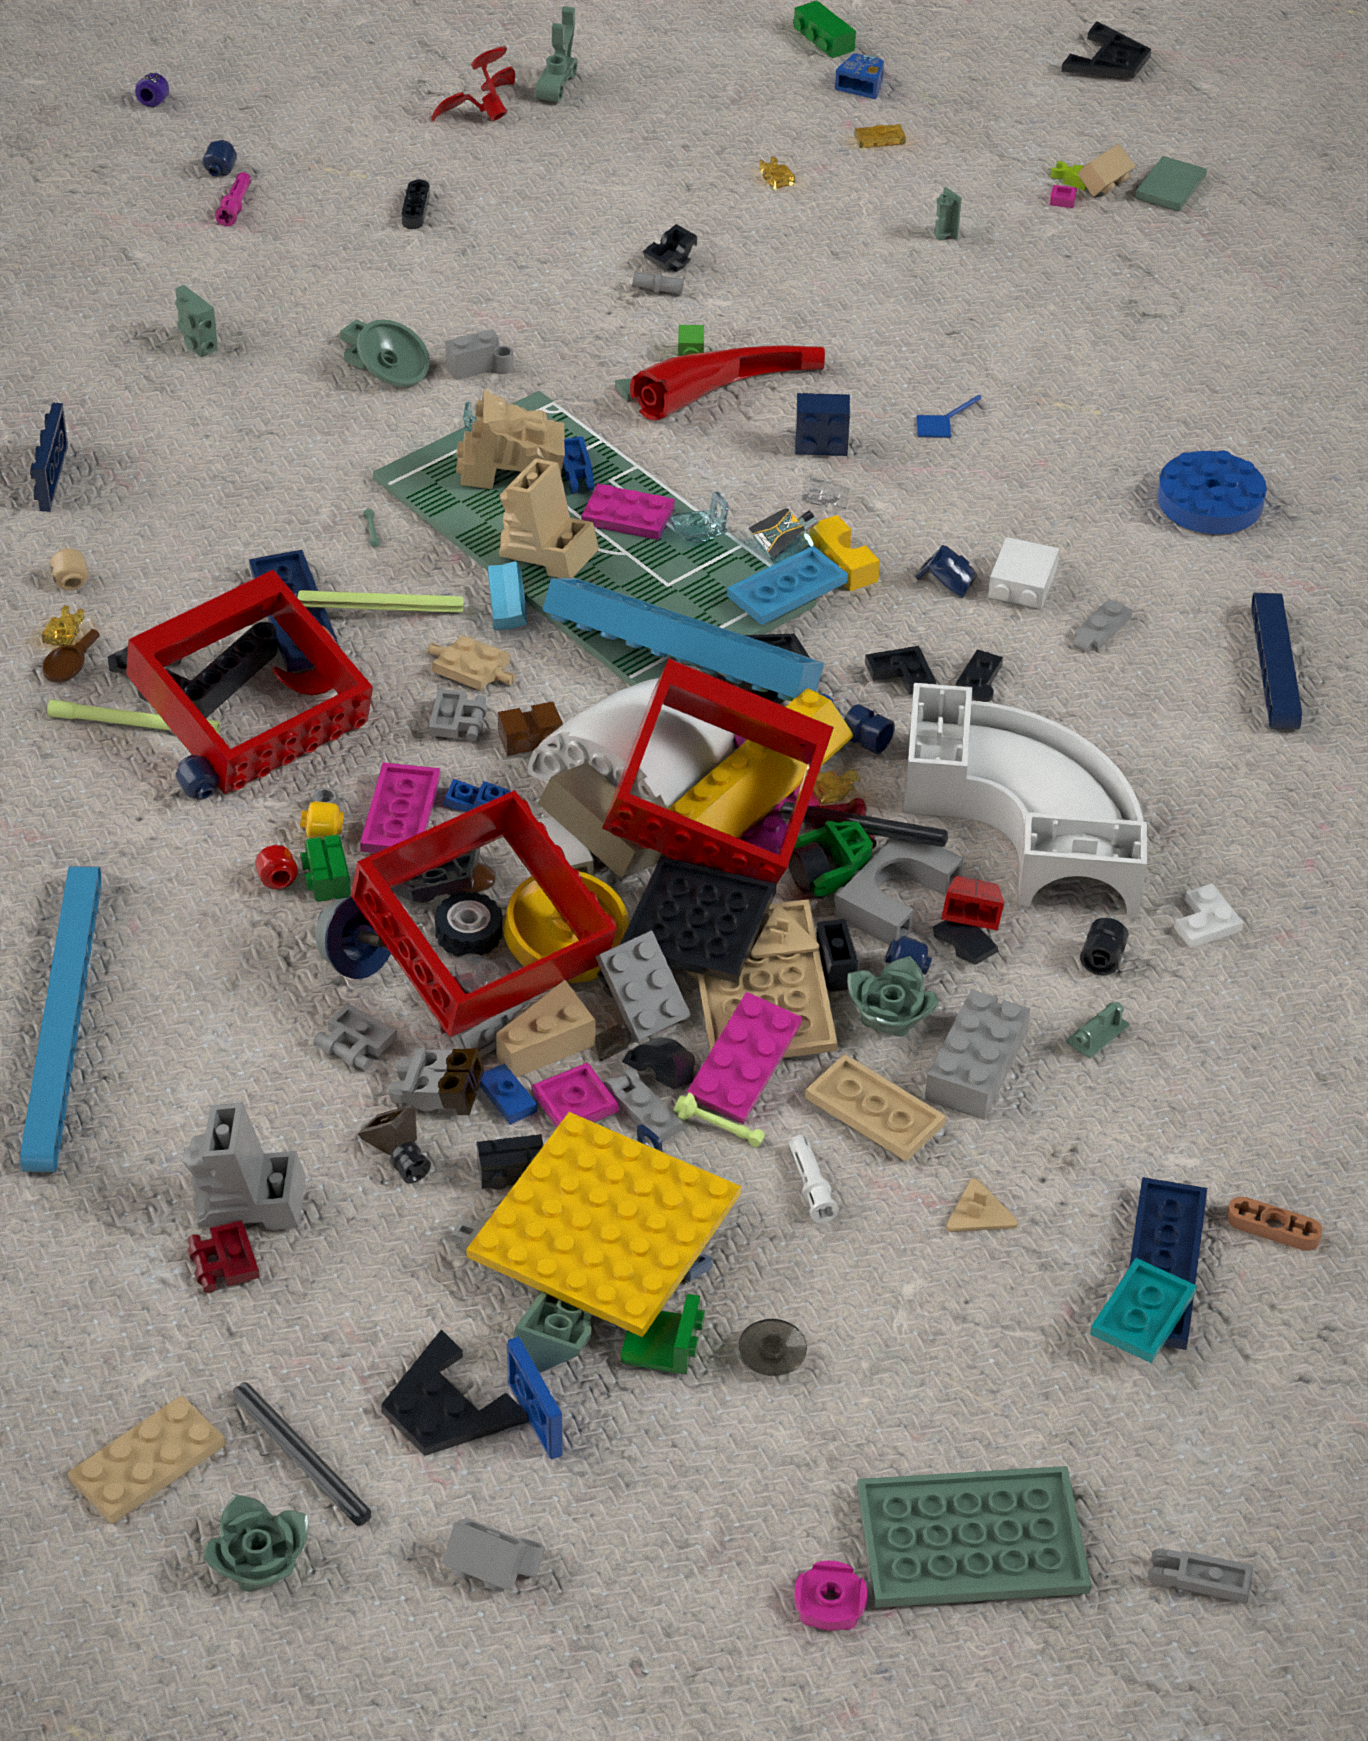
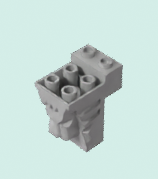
M243 1102L211 1105L206 1134L197 1135L191 1139L190 1146L184 1149L182 1163L192 1174L191 1184L196 1195H193L198 1227L220 1226L242 1220L243 1224L263 1222L266 1230L298 1228L306 1175L297 1152L288 1151L264 1154Z

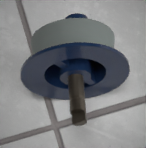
M351 896L333 901L319 914L315 933L316 945L321 956L331 963L338 973L351 979H363L375 974L387 962L391 953Z

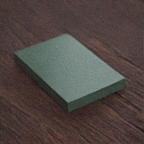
M1162 156L1136 190L1135 198L1180 211L1206 177L1207 169Z

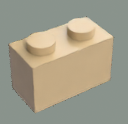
M1118 144L1089 162L1077 175L1094 197L1100 192H1103L1104 195L1116 187V182L1119 185L1124 183L1131 177L1129 172L1136 166L1122 146Z

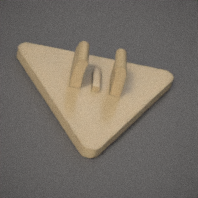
M777 906L773 910L751 954L753 958L816 952L819 950V944L782 907Z
M972 1178L947 1222L946 1229L950 1232L1014 1229L1018 1227V1220L978 1179Z

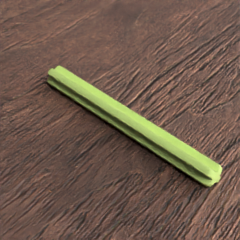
M305 590L298 592V599L305 607L453 613H461L464 609V599L461 596Z

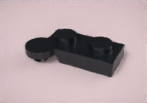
M977 649L957 680L956 686L972 687V698L975 701H991L994 690L990 685L1002 667L1003 657Z

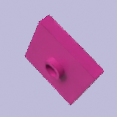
M589 1063L532 1085V1094L556 1128L568 1112L592 1122L618 1112V1103Z

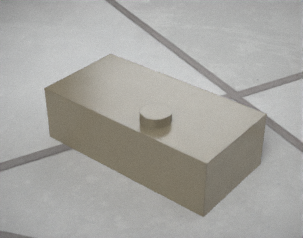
M588 762L551 776L538 804L621 879L658 863L662 853L643 848L638 843L623 837H616L609 831L601 829L616 787Z

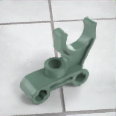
M563 6L562 24H552V47L555 49L554 55L546 59V68L536 85V99L560 103L565 84L569 78L574 79L576 76L578 60L571 57L575 30L574 7Z

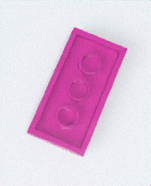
M382 763L360 842L361 852L377 853L427 830L441 778L440 768Z
M746 992L689 1087L687 1094L690 1092L695 1097L696 1102L744 1124L802 1025V1017Z

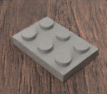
M652 930L595 956L634 1042L691 1016Z

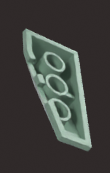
M541 1291L515 1327L513 1338L519 1336L537 1370L541 1373L580 1354L590 1339V1320L592 1314Z

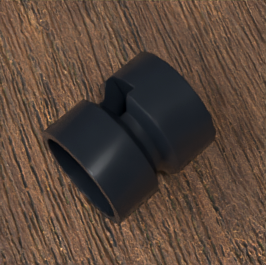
M1108 917L1094 920L1080 954V961L1085 969L1101 976L1115 973L1128 941L1129 933L1127 928L1118 920Z

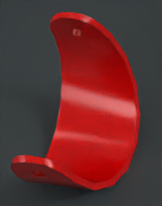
M322 626L324 630L330 635V637L335 641L333 635L329 632V630ZM277 666L272 668L274 675L284 685L300 694L313 696L327 693L333 689L316 668L304 673L295 674L283 671Z

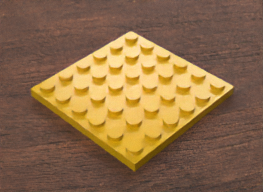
M568 1112L467 1247V1258L643 1337L740 1197L741 1186Z

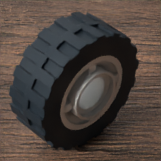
M465 891L458 895H450L436 909L435 936L438 938V944L447 953L450 952L453 956L471 958L476 956L477 958L485 953H490L494 947L496 948L499 945V940L502 938L501 908L497 906V902L494 899L491 900L489 896L478 894V892L470 893Z

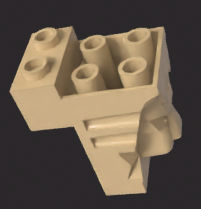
M484 390L482 401L477 400L475 416L478 417H476V422L473 421L471 432L465 431L463 441H458L456 474H461L460 485L492 489L496 468L522 472L535 458L557 462L561 473L565 456L564 423L547 420V414L543 410L527 411L523 407L520 408L514 404H506L505 399L491 394L488 390Z
M535 458L499 495L505 509L503 516L505 529L501 533L500 557L545 566L548 576L573 578L599 550L593 522L570 518L557 462Z

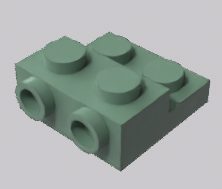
M185 285L175 288V305L178 310L179 320L177 325L180 332L185 335L184 342L187 348L194 351L200 357L218 350L214 307Z

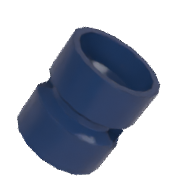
M860 704L854 705L844 718V721L853 733V738L850 741L861 743L863 748L877 755L887 748L895 731V723L880 714L875 715L874 711Z

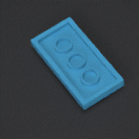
M811 546L727 587V597L759 624L763 625L847 583L848 574L817 548Z

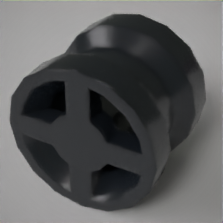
M406 1142L400 1145L390 1157L391 1165L400 1171V1176L406 1183L411 1184L420 1181L428 1174L431 1168L430 1160L421 1154V1149L415 1142Z

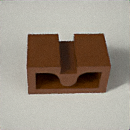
M553 701L531 705V711L522 713L520 708L498 712V734L507 756L534 751L546 737L563 725Z

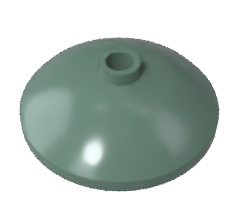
M375 320L368 323L358 336L357 350L361 361L370 373L381 381L394 386L407 387L419 383L427 374L430 367L428 350L421 338L407 326L392 320Z

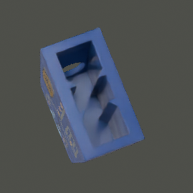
M857 53L852 54L836 69L835 90L877 99L883 82L884 61L873 53L868 56Z

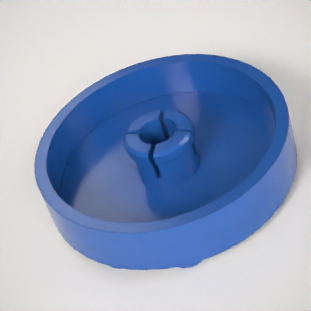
M1228 451L1185 452L1169 461L1162 469L1157 500L1163 513L1173 522L1184 528L1207 534H1228L1244 530L1260 518L1264 509L1267 486L1263 475L1254 467L1252 462L1231 455Z

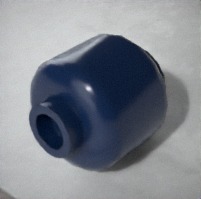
M214 141L207 147L202 158V164L210 175L215 177L220 175L226 176L230 174L235 165L237 153L233 145L228 141Z
M190 755L180 761L175 774L182 790L189 798H209L214 794L215 788L219 783L218 774L204 756Z
M901 936L898 940L893 939L891 941L884 962L890 964L895 960L911 956L921 969L922 974L926 975L932 958L927 956L928 947L926 944L907 936Z

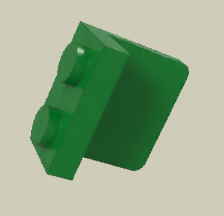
M687 1294L682 1314L661 1310L643 1337L627 1330L620 1355L621 1362L627 1365L687 1375L690 1358H696L699 1337H696L697 1330H703L705 1321V1310H700V1296Z

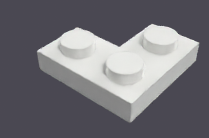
M1213 883L1186 892L1185 901L1195 914L1177 919L1174 929L1189 948L1242 931L1244 922Z

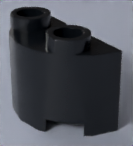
M675 224L663 233L660 244L653 242L643 251L644 258L667 271L678 272L690 262L691 258L688 255L693 245L697 247L698 236Z
M659 1037L642 1043L629 1050L622 1060L623 1063L638 1071L651 1067L656 1074V1080L673 1090L693 1082L695 1065L693 1053L687 1051L679 1042L670 1038Z

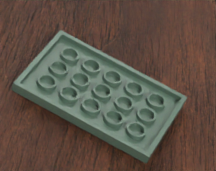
M1068 1466L857 1479V1493L875 1608L1090 1594L1092 1585Z

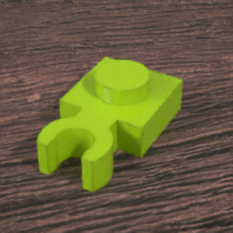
M1057 161L1056 168H1051L1050 176L1052 178L1064 179V184L1084 191L1087 189L1077 175L1085 166L1074 164L1072 167H1069L1065 162Z

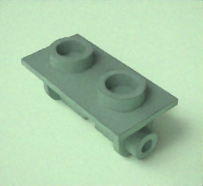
M944 187L943 194H940L937 198L936 216L940 219L936 220L934 235L938 240H944L949 235L957 240L962 197L947 187Z
M1119 1002L1109 1003L1105 1009L1083 1027H1079L1066 1040V1043L1090 1059L1130 1026L1128 1022L1122 1019L1123 1006Z

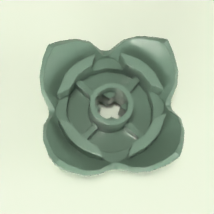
M911 956L895 960L886 965L879 976H874L871 972L864 970L848 973L849 994L862 1015V1023L878 1031L892 1033L899 1037L905 1036L909 1033V1029L928 1016L938 1005L937 995L932 991H924L922 971Z
M235 1494L222 1512L220 1537L218 1539H211L205 1545L203 1552L204 1560L217 1573L238 1583L239 1588L243 1591L250 1592L257 1588L274 1585L283 1578L290 1576L293 1572L295 1561L308 1539V1515L295 1510H285L277 1516H273L266 1506L257 1499Z

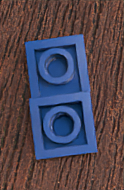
M453 778L443 806L468 812L510 793L511 790L483 781L479 788Z

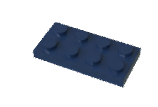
M52 403L50 412L45 414V430L41 429L40 446H36L35 449L36 462L31 463L30 468L31 479H35L36 482L33 490L34 500H38L39 511L43 512L51 511L68 449L63 403Z

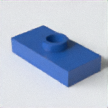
M505 1063L484 1072L479 1087L510 1125L537 1113L536 1101Z

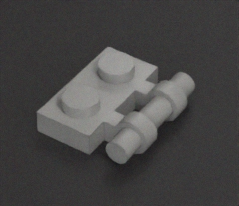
M438 689L428 727L429 736L458 738L459 731H466V739L470 742L476 741L483 728L481 720L486 716L487 712L485 696L478 695L475 697V700L467 699L466 691ZM463 713L470 714L471 717H463Z
M347 1003L327 1022L328 1031L332 1033L328 1036L322 1032L317 1033L314 1043L321 1046L322 1051L331 1056L336 1054L343 1058L347 1065L353 1068L359 1067L366 1071L372 1061L364 1055L369 1052L379 1057L397 1039V1030ZM347 1040L354 1045L349 1048L343 1045L342 1042Z

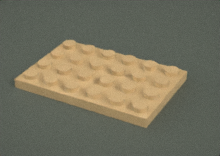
M809 899L771 904L752 949L777 906L782 907L817 942ZM819 950L816 952L753 958L750 952L737 983L696 973L710 1052L746 992L802 1017V1025L782 1058L838 1051Z

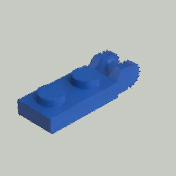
M583 436L564 439L565 456L563 469L566 480H569L571 493L578 492L579 486L576 479L585 477L588 491L594 490L592 465Z

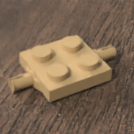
M464 635L460 636L449 647H443L434 642H431L428 646L427 653L438 657L432 663V672L480 691L493 681L499 680L510 686L515 681V674L503 670L510 663V653L494 646L484 644Z

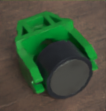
M827 821L824 827L797 837L788 864L790 873L801 891L812 890L816 896H826L836 892L842 886L845 887L851 881L854 873L859 869L861 870L868 863L873 843L859 822L844 821L842 823ZM823 849L827 850L838 869L830 870V865Z

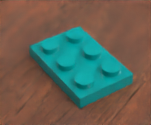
M1135 1258L1093 1322L1090 1335L1152 1364L1195 1296L1197 1285Z

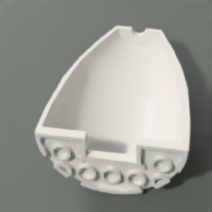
M703 672L740 688L738 683L727 680L726 677L719 673L713 675ZM659 678L646 680L617 691L571 718L546 737L533 751L528 765V774L548 783L551 776L588 762L617 788L651 694ZM662 705L630 794L669 809L732 754L735 734Z

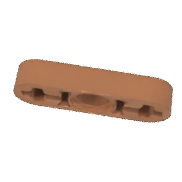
M1236 1197L1229 1203L1227 1221L1236 1229L1305 1251L1314 1250L1320 1244L1323 1229L1321 1224L1313 1218L1248 1197ZM1244 1211L1246 1213L1245 1215H1240V1212ZM1257 1215H1258V1216H1261V1217H1260V1221H1257V1220H1256V1219H1257ZM1269 1219H1276L1283 1224V1226L1280 1228L1270 1227L1266 1223V1221ZM1289 1226H1292V1227H1293V1228H1292V1232H1291V1231H1288V1230H1289ZM1304 1231L1309 1232V1236L1303 1235Z

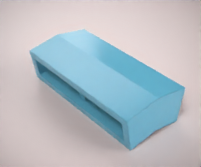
M517 562L488 566L494 630L513 629L527 625L522 571Z

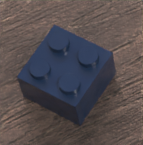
M797 393L795 422L796 455H848L850 394Z

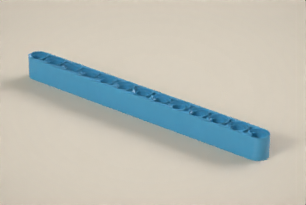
M100 866L68 867L21 1146L20 1164L22 1172L57 1171L101 893L102 875Z

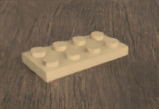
M846 1054L842 1055L805 1089V1099L906 1162L946 1124V1115Z
M181 1395L68 1472L69 1481L113 1524L226 1445L225 1437Z

